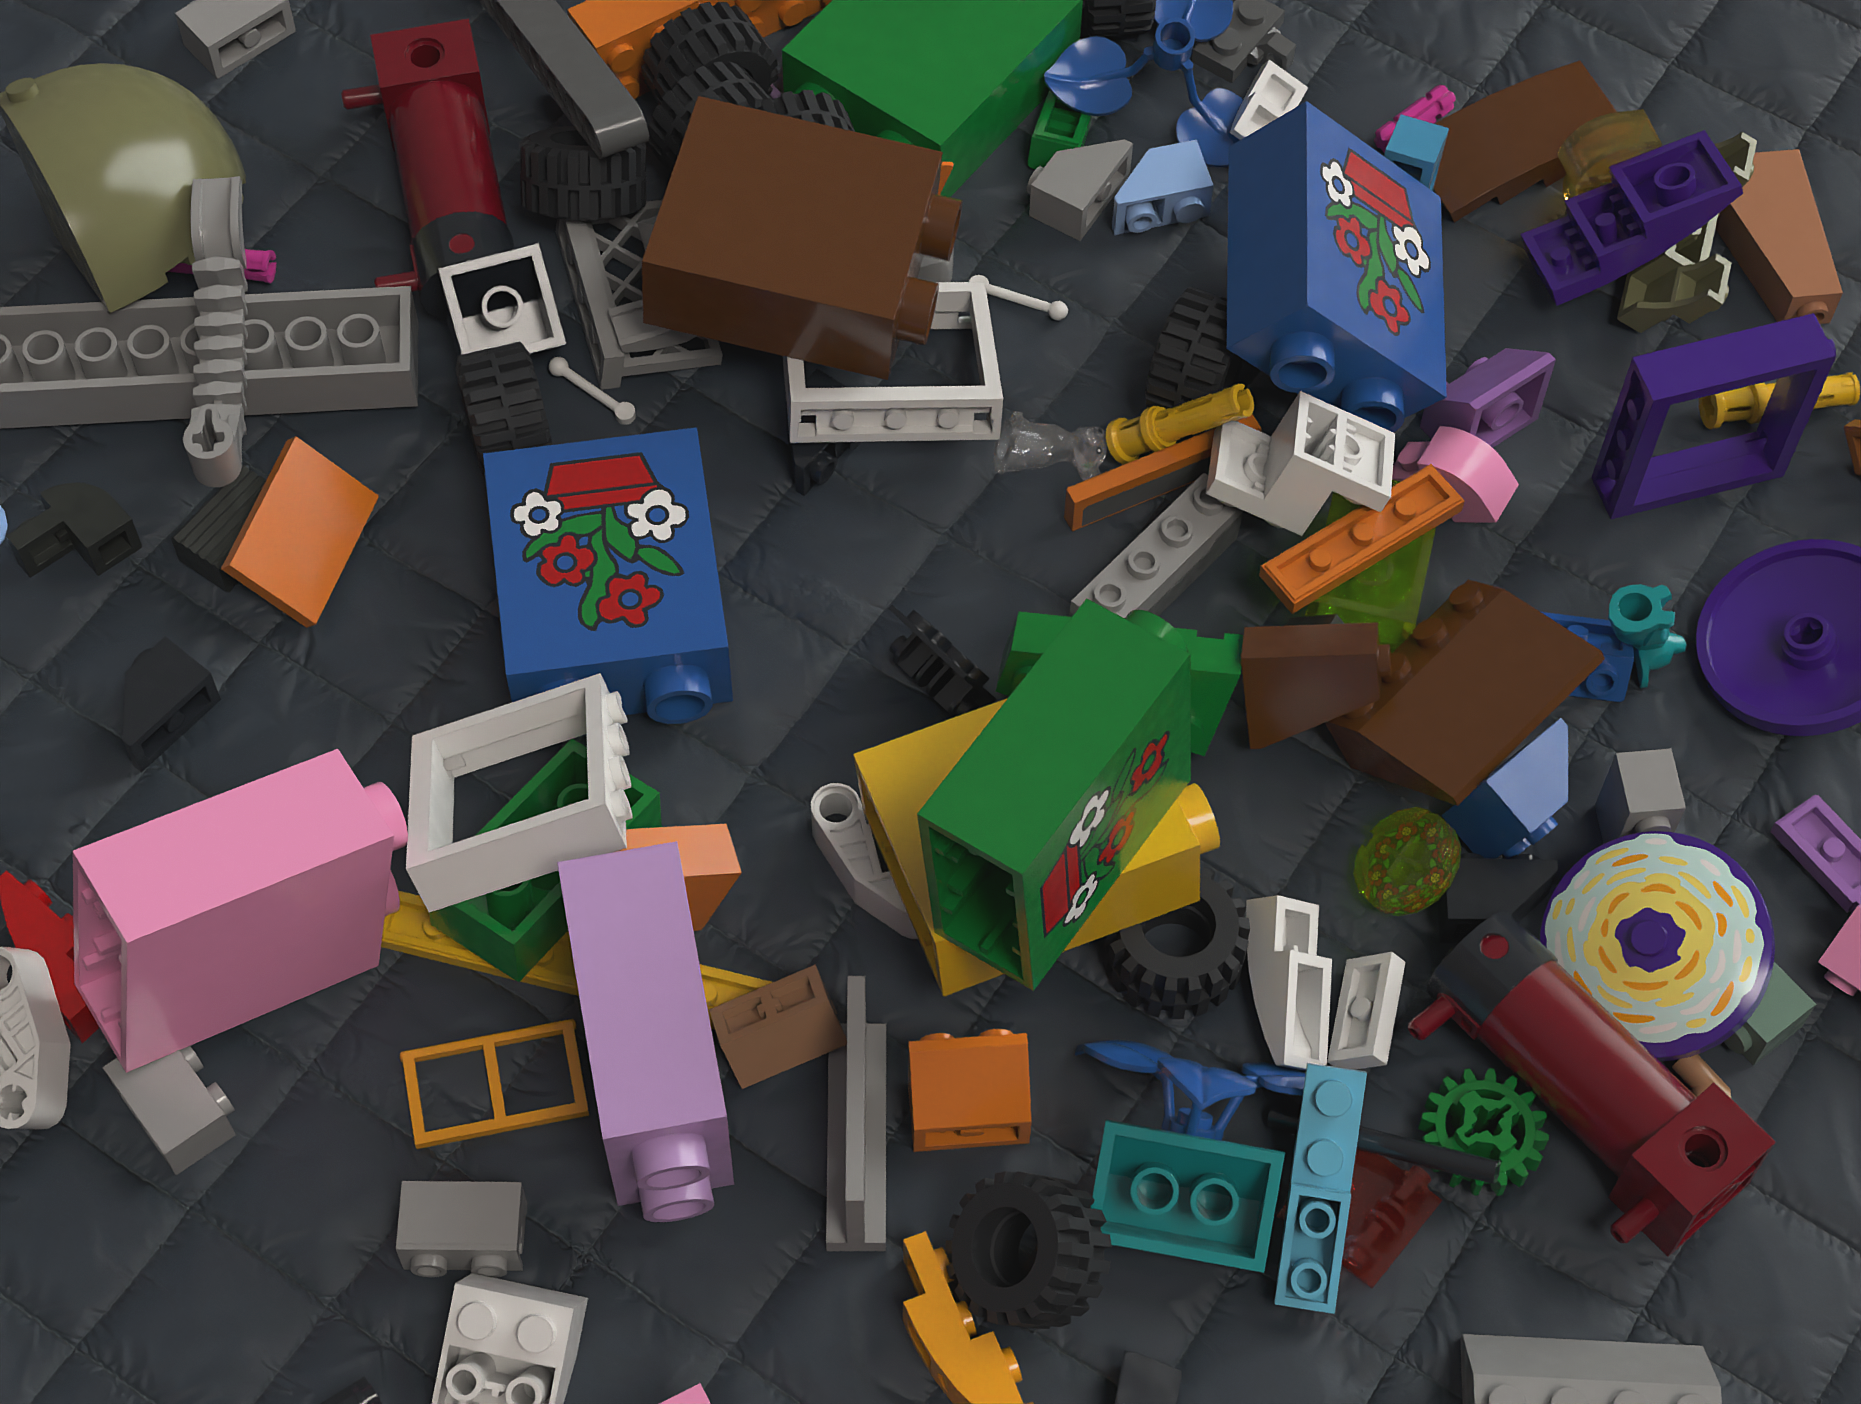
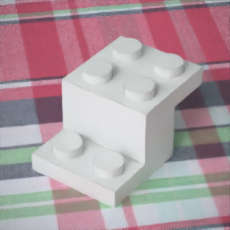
M1300 391L1272 436L1238 421H1230L1216 427L1214 430L1206 494L1216 498L1226 506L1237 507L1264 519L1274 527L1285 528L1301 536L1305 533L1332 491L1342 495L1353 504L1365 505L1381 513L1391 498L1395 433Z

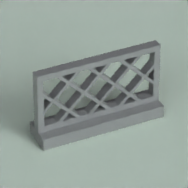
M663 200L646 201L645 207L623 217L592 221L557 219L556 236L600 390L619 388L623 376L721 365L723 355L718 340L696 336L704 341L706 349L689 351L677 344L657 349L651 356L631 358L629 352L623 353L608 309L616 307L623 297L633 302L643 299L642 291L633 286L642 276L643 259L622 248V246L631 235L642 241L637 222L657 216ZM610 223L622 231L612 242L595 233L592 225ZM612 258L633 268V271L624 281L605 271V266Z
M848 976L847 1024H841L847 1038V1045L829 1052L826 1249L827 1251H886V1024H866L865 976Z

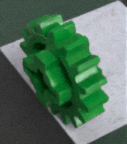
M1468 1068L1464 1069L1460 1085L1447 1076L1442 1080L1439 1088L1440 1094L1433 1092L1429 1094L1424 1106L1428 1112L1422 1113L1418 1124L1419 1130L1428 1133L1423 1136L1422 1142L1501 1162L1496 1184L1451 1174L1449 1186L1455 1188L1462 1179L1470 1181L1472 1195L1478 1196L1483 1184H1490L1497 1196L1503 1195L1507 1186V1179L1516 1186L1521 1187L1528 1177L1527 1169L1536 1171L1543 1156L1538 1151L1545 1149L1549 1140V1134L1538 1129L1542 1128L1547 1115L1545 1111L1530 1110L1536 1094L1533 1091L1522 1095L1517 1094L1514 1090L1518 1078L1513 1075L1503 1085L1496 1082L1495 1070L1492 1068H1488L1483 1080H1476L1474 1073ZM1448 1113L1452 1116L1450 1123L1456 1129L1453 1137L1450 1139L1448 1138L1445 1126ZM1515 1125H1518L1521 1136L1519 1150L1515 1148L1517 1140L1511 1134V1130ZM1496 1127V1129H1495V1131H1494V1133H1493V1135H1492L1489 1131H1491L1492 1129H1494V1128ZM1474 1128L1477 1132L1471 1135ZM1430 1168L1434 1173L1440 1171Z

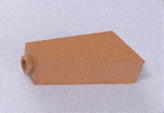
M1800 150L1756 152L1753 158L1754 172L1747 184L1742 187L1743 194L1718 214L1715 229L1777 322L1814 313L1820 325L1830 323L1843 292Z

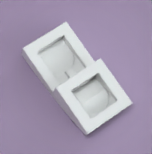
M1268 60L1261 66L1236 114L1230 133L1241 140L1297 107L1308 87L1271 60Z

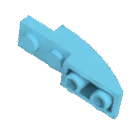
M1307 1063L1286 1204L1275 1305L1335 1314L1351 1201L1350 1191L1367 1078L1366 1071Z

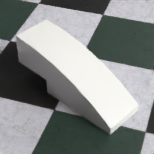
M1278 895L1246 900V918H1249L1250 922L1249 943L1247 947L1249 975L1259 1021L1274 1062L1277 1066L1306 1071L1307 1063L1327 1065L1332 959L1317 956L1319 905Z

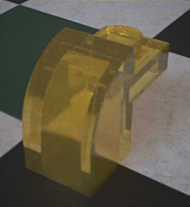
M1644 109L1615 112L1596 117L1569 135L1557 154L1567 173L1563 179L1565 200L1611 183L1609 166L1662 146Z

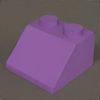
M1505 348L1489 359L1487 357L1478 359L1467 369L1464 375L1450 384L1446 382L1447 398L1424 408L1420 428L1431 439L1440 426L1457 428L1477 436L1492 448L1538 419L1556 359L1549 352Z

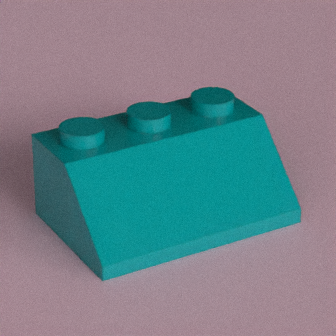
M1106 1120L1092 1196L1095 1201L1091 1205V1209L1102 1210L1107 1222L1101 1226V1231L1104 1234H1110L1111 1245L1264 1273L1285 1152Z

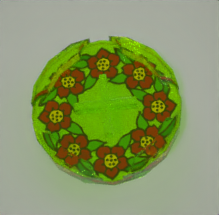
M1413 807L1398 810L1379 821L1370 831L1374 836L1369 840L1366 847L1361 844L1355 858L1354 878L1359 893L1380 912L1402 916L1418 913L1432 905L1451 886L1460 866L1461 845L1456 830L1438 814L1431 813L1428 809Z

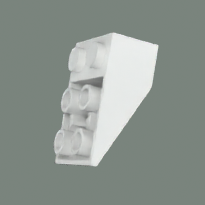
M474 1273L456 1282L431 1404H564L577 1357L588 1298Z

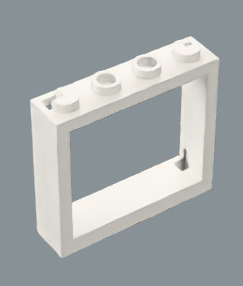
M936 282L939 283V292L931 329H972L981 386L806 388L803 360L783 356L790 443L1000 440L1003 394L985 282ZM959 312H970V316L958 317ZM974 413H985L986 420H974ZM801 415H815V423H799L801 422Z
M601 673L412 736L406 870L428 912L558 871L557 862L607 854L627 848L626 820L632 819L633 816L628 798L624 792L625 789L631 788V780L623 759L624 756L629 755V746L621 724L627 723L628 719L622 708L620 694L618 691L609 693ZM587 735L589 799L453 843L455 777L566 740Z

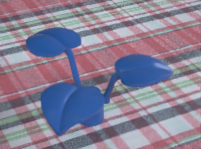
M1156 0L1154 22L1158 27L1153 46L1144 48L1143 54L1133 65L1125 68V53L1115 42L1105 37H1087L1065 49L1055 64L1045 72V84L1053 95L1067 107L1086 115L1105 116L1121 110L1129 103L1132 96V88L1127 77L1136 75L1149 60H1154L1159 67L1165 70L1175 71L1181 69L1184 73L1188 98L1194 108H1190L1180 115L1176 126L1177 142L1197 140L1206 166L1229 167V146L1240 141V139L1230 133V130L1243 99L1232 91L1216 88L1210 91L1201 101L1197 95L1192 70L1193 62L1190 60L1194 41L1205 42L1213 40L1223 34L1229 27L1233 15V1Z
M1104 1040L1080 1044L1076 1047L1075 1056L1087 1053L1110 1066L1133 1072L1151 1073L1162 1083L1164 1118L1161 1128L1166 1131L1222 1141L1224 1130L1244 1096L1254 1094L1256 1088L1265 1087L1274 1092L1303 1095L1306 1072L1277 1066L1275 1063L1242 1064L1241 1072L1246 1076H1242L1227 1069L1208 1068L1191 1060L1174 1058L1158 1048L1129 1040ZM1173 1083L1192 1101L1191 1108H1179L1177 1116H1175ZM1230 1098L1215 1125H1212L1213 1116L1202 1110L1217 1101Z

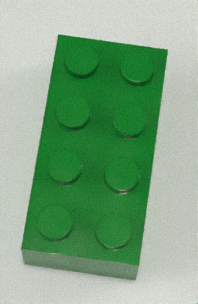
M571 739L476 835L589 799L587 747ZM629 774L631 788L625 789L624 792L628 798L633 818L626 820V829L662 827L660 792ZM559 870L429 912L430 922L433 927L517 982H520L568 931Z

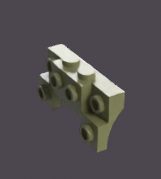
M1744 132L1725 141L1715 143V146L1742 187L1747 184L1754 172L1753 158L1757 140ZM1718 214L1701 228L1653 260L1627 273L1617 320L1642 333L1657 323L1668 320L1673 314L1690 324L1705 314L1716 311L1723 305L1729 292L1727 283L1732 262L1717 253L1709 257Z

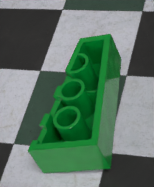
M1018 611L1002 654L995 692L1010 696L1071 617ZM1175 628L1186 642L1188 653L1191 654V752L1205 756L1241 675L1243 635L1224 633V639L1197 637V630Z

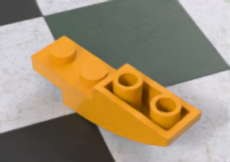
M926 1231L903 1239V1260L918 1295L903 1302V1323L916 1351L933 1379L953 1404H1024L1015 1384L1022 1381V1375L1010 1346L1001 1349L994 1331L970 1339V1337L977 1335L976 1326L966 1302L960 1301L955 1303L948 1283L954 1281V1279H949L946 1266L950 1262L943 1247L933 1250Z

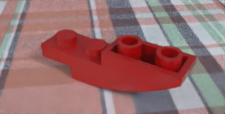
M6 870L0 875V900L13 943L16 948L35 951L44 958L64 1024L81 1043H84L100 1027L74 984L73 916L66 913L60 918L49 908L53 904L49 896L34 881L28 879L22 884Z

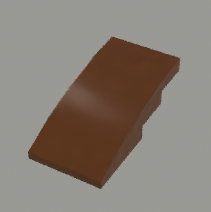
M1579 60L1535 75L1497 91L1435 123L1436 125L1449 128L1433 192L1441 197L1442 206L1455 223L1493 198H1496L1499 204L1502 205L1540 180L1547 188L1626 139L1632 133Z

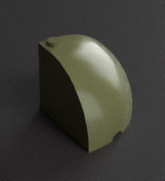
M97 63L77 65L59 69L35 79H18L10 83L5 88V91L0 93V112L52 231L109 313L139 300L166 284L168 280L165 273L177 264L186 263L192 265V263L196 262L191 238L193 179L240 176L242 184L246 183V174L241 159L232 140L217 117L191 91L156 72L122 64Z

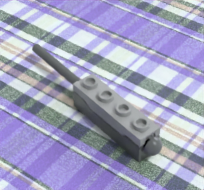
M1203 473L1071 600L1068 617H1072L1086 598L1123 618L1132 610H1145L1160 616L1237 539L1244 510L1226 506L1216 498L1207 495L1208 475Z

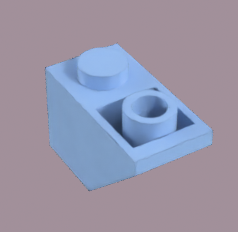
M1197 140L1148 149L1114 197L1112 218L1114 235L1129 232L1140 233L1154 227L1179 222L1190 223L1199 218L1209 217L1214 185Z

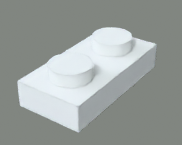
M1393 952L1346 960L1327 1060L1332 1066L1356 1070L1387 1065L1405 968V961Z

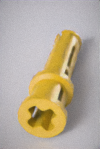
M1853 372L1827 376L1822 392L1813 409L1856 405L1860 398V384L1857 376L1853 375ZM1763 382L1699 398V411L1703 424L1708 429H1717L1724 422L1746 420L1749 424L1760 423L1776 382L1767 384Z
M1238 383L1222 391L1182 403V405L1165 409L1160 406H1152L1145 409L1139 417L1130 420L1126 418L1114 419L1106 428L1107 447L1116 461L1121 464H1127L1137 460L1143 453L1152 450L1157 452L1172 446L1180 438L1251 416L1254 411L1253 396L1248 388L1244 389V384Z

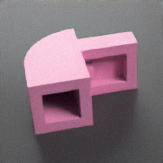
M1440 426L1431 441L1408 442L1393 465L1392 487L1432 464L1465 500L1462 511L1451 517L1454 522L1496 523L1519 485L1503 458L1489 444L1471 433L1453 427Z

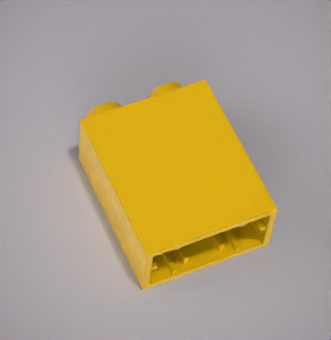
M1008 698L853 754L863 812L943 997L998 977L1004 973L934 932L917 813ZM1196 783L1184 788L1064 951L1200 901V855L1219 848L1220 836L1209 802Z

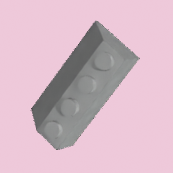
M1462 1334L1460 1337L1462 1404H1722L1721 1386L1703 1346Z

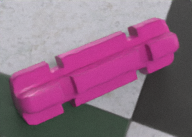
M1445 85L1435 86L1425 94L1426 97L1419 98L1393 117L1394 121H1388L1378 128L1375 132V145L1385 153L1401 114L1434 124L1437 122L1436 118L1440 119L1453 110V102L1456 100L1454 93L1449 91Z

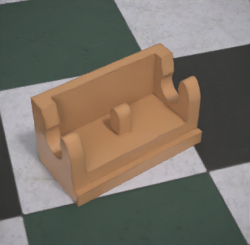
M816 964L709 1009L720 1046L742 1089L847 1045L845 1032L836 1015L837 1011Z

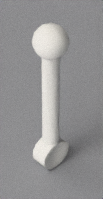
M975 275L969 280V282H985L987 294L1047 312L1054 320H1063L1068 314V308L1062 301L1049 303L989 284L988 279L983 275Z
M554 357L550 360L548 369L552 375L556 377L564 376L614 411L615 418L620 424H631L635 420L636 412L631 403H619L571 370L564 358Z

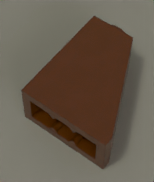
M1378 622L1244 627L1241 664L1250 749H1262L1380 700L1381 678L1391 677L1390 644L1379 643Z

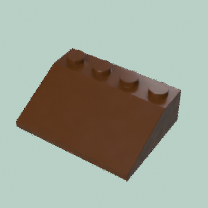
M1468 579L1464 584L1455 588L1449 595V598L1428 619L1420 622L1414 628L1413 633L1391 654V677L1381 678L1380 700L1327 721L1325 724L1350 768L1458 806L1605 660V657L1601 650L1509 591Z

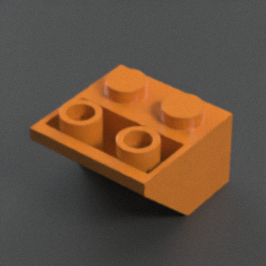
M991 1029L980 1033L977 1037L954 1038L946 1033H933L922 1037L919 1041H909L908 1092L914 1152L1030 1143L1032 1119L1027 1033L1013 1034L1006 1029Z

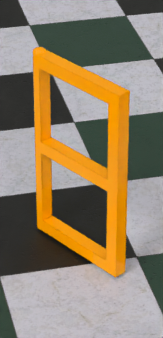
M568 1019L400 1052L399 1057L404 1067L416 1149L589 1116L575 1036L576 1021ZM563 1034L575 1103L506 1116L495 1047ZM484 1050L494 1119L426 1132L416 1062Z

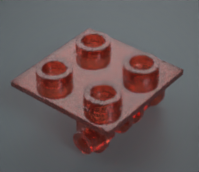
M1356 1149L1342 1266L1373 1289L1440 1205L1442 1199L1429 1190L1428 1184L1431 1182V1177L1422 1168L1413 1165L1409 1171L1401 1170L1384 1156ZM1286 1204L1277 1214V1217L1283 1222L1285 1220Z

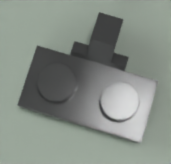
M1235 0L1233 2V15L1229 27L1215 39L1199 42L1193 49L1192 62L1230 83L1236 80L1248 64L1258 65L1260 63L1263 65L1268 60H1271L1284 71H1287L1294 62L1296 44L1281 35V32L1278 30L1283 24L1285 10L1266 0Z

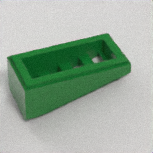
M1050 90L1032 135L1028 157V166L1032 169H1036L1039 166L1045 167L1056 151L1084 147L1093 118L1092 115L1056 108L1057 106L1071 109L1060 102Z

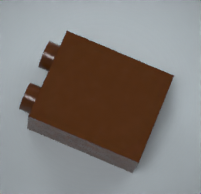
M698 96L642 260L643 323L888 380L899 340L925 346L930 333L938 298L939 283L918 278L923 257L949 262L958 232L963 200L938 195L943 152Z

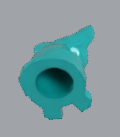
M1639 584L1619 588L1612 595L1609 604L1608 619L1615 635L1623 643L1633 646L1634 662L1640 688L1648 687L1650 670H1658L1670 664L1673 655L1685 652L1687 647L1686 641L1681 635L1669 631V628L1674 626L1676 612L1662 610L1664 605L1672 599L1671 592L1664 585L1652 588Z

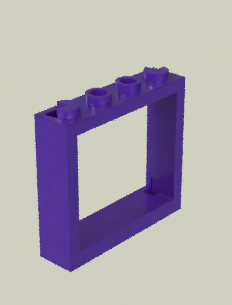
M1814 313L1632 357L1591 476L1610 519L1785 475L1836 359V348L1833 338L1827 339ZM1778 379L1756 432L1652 457L1670 405Z

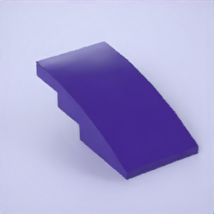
M1705 130L1609 166L1611 183L1564 200L1568 216L1520 234L1524 250L1556 306L1607 285L1653 260L1701 228L1743 194L1741 183Z

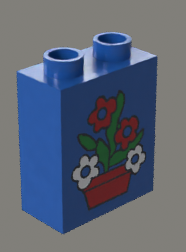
M1308 101L1229 146L1227 349L1269 375L1277 387L1297 394L1302 391L1391 432L1397 431L1403 425L1404 418L1447 398L1441 197Z
M697 427L483 453L505 670L512 702L601 673L609 693L618 691L620 694L625 715L647 712L650 718L661 723L681 724L691 722L705 716L712 709L713 704L733 701L729 647Z

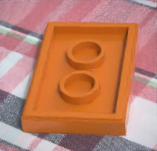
M295 436L286 441L221 570L306 628L316 625L379 495Z

